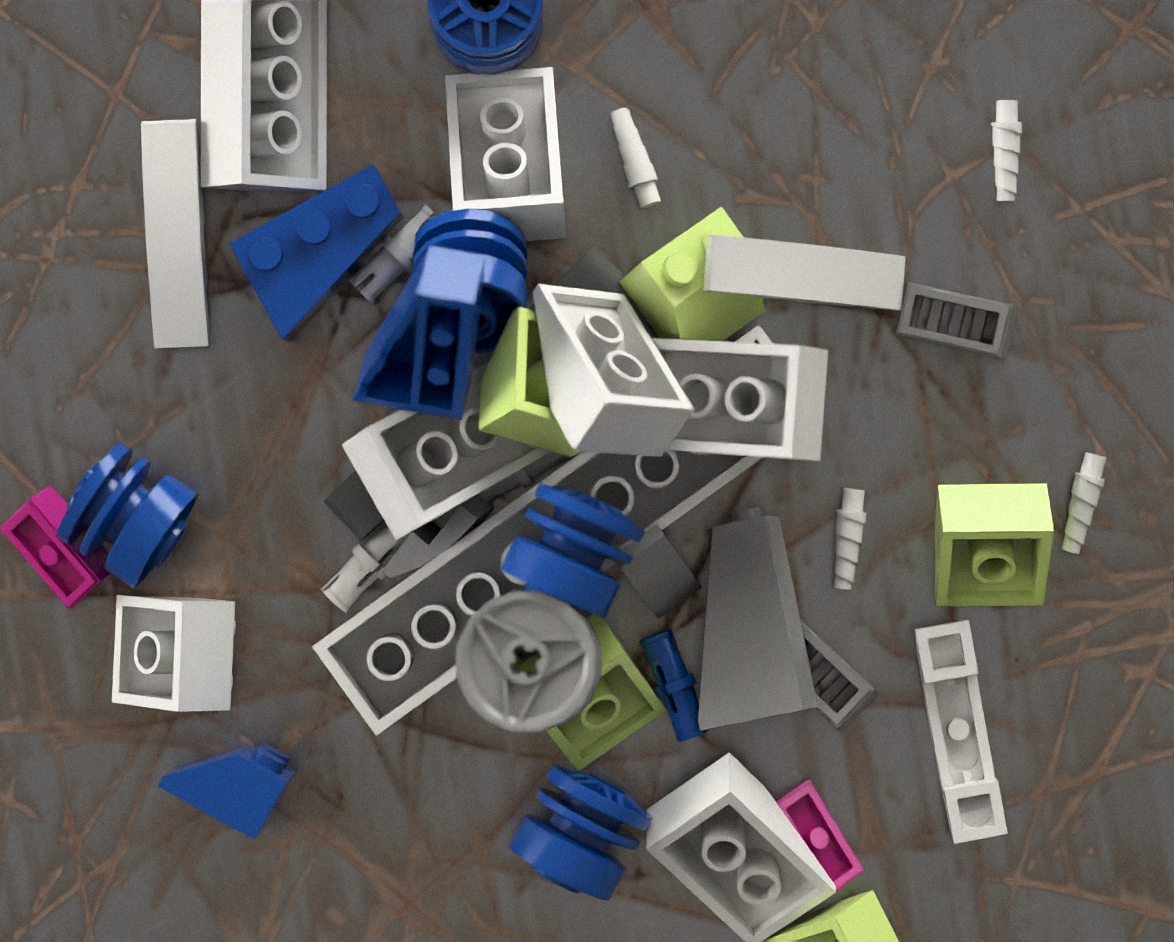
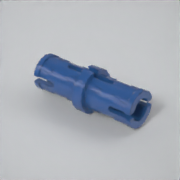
M671 628L640 640V644L643 647L646 658H648L657 684L653 687L654 692L658 698L662 697L672 721L677 741L682 742L704 734L710 729L700 731L698 723L699 703L693 685L697 682L693 672H687Z

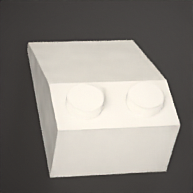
M553 67L506 70L498 74L469 73L445 75L453 210L466 208L487 210L509 218L523 231L526 241L566 238Z
M538 284L533 291L550 406L552 413L564 432L566 440L574 450L584 452L592 451L661 457L694 408L625 294Z
M651 338L694 408L666 450L820 461L828 350L801 345Z
M489 362L474 369L462 420L400 409L363 429L341 444L395 540L400 539L550 453L545 449L479 430L481 378Z
M730 752L646 809L654 817L646 830V850L745 942L764 941L836 893V885L766 787Z

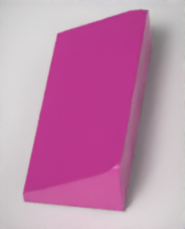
M47 487L31 497L0 529L70 610L112 575L104 569L109 552L101 545L90 556H84L79 553L80 545L88 531L87 527L71 544H66L56 537L58 527L67 509V503L53 487Z
M809 779L774 799L834 882L836 892L865 872Z

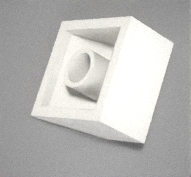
M117 595L112 703L176 712L230 710L231 690L233 687V638L236 630L234 619L235 601L186 597Z

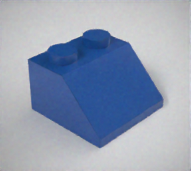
M262 743L259 748L248 745L176 766L162 776L158 787L255 840L267 827L297 771L287 766L290 760L289 756L268 744Z

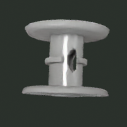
M513 591L488 601L467 621L456 646V676L466 701L484 720L508 731L539 732L571 721L590 703L601 679L602 649L592 624L577 609L574 611L567 603L543 592ZM524 649L528 652H540L542 656L536 662V668L539 671L536 675L531 671L521 672L518 667L524 661L522 654Z

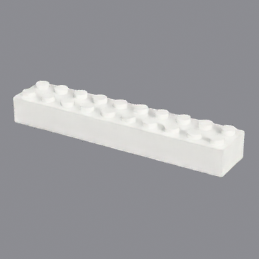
M760 325L735 341L773 344ZM665 450L661 457L583 451L542 480L541 483L555 487H572L620 509L637 527L647 532L656 524L663 530L763 457ZM539 483L312 646L376 736L457 678L456 646L467 621L485 603L513 591H526L524 588L527 583L505 573L500 568L515 536H525L540 541L545 532L525 516L527 509L531 508L551 517L556 508L555 505L534 495ZM616 534L611 545L622 550L633 541ZM605 559L601 569L606 571L616 564V561Z

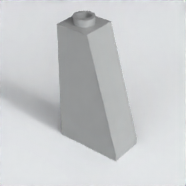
M760 507L728 513L730 523L712 527L698 712L700 731L818 708L779 516H761Z

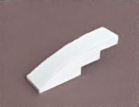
M197 120L142 121L143 196L154 349L209 346L211 338L206 293L208 275L204 241L206 222L203 188L200 187L201 166Z
M709 235L707 236L703 291L795 300V302L900 311L902 309L906 256L773 240Z

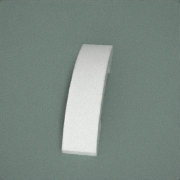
M969 620L914 629L930 735L953 843L957 844L1008 834L999 782L995 778L977 680L979 672Z

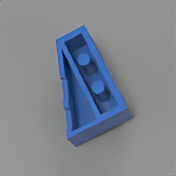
M372 164L229 244L281 339L289 342L312 314L330 298L348 275L366 259L402 220L403 215L379 171Z
M435 246L428 247L365 352L352 401L462 420L474 372L486 255Z

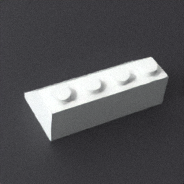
M201 0L200 187L240 191H325L327 0Z

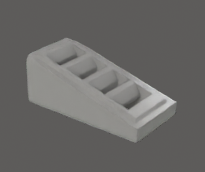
M908 282L896 335L1006 360L1018 307ZM923 297L933 299L926 330L916 328ZM945 302L954 304L947 335L938 333ZM967 307L976 309L969 340L960 338ZM989 312L998 314L991 345L982 343Z
M800 619L803 636L809 642L806 646L809 662L818 652L825 657L811 673L814 689L834 668L842 673L821 696L815 692L818 708L815 709L836 729L843 732L876 698L879 692ZM852 683L857 688L856 692L838 711L834 710L830 704Z

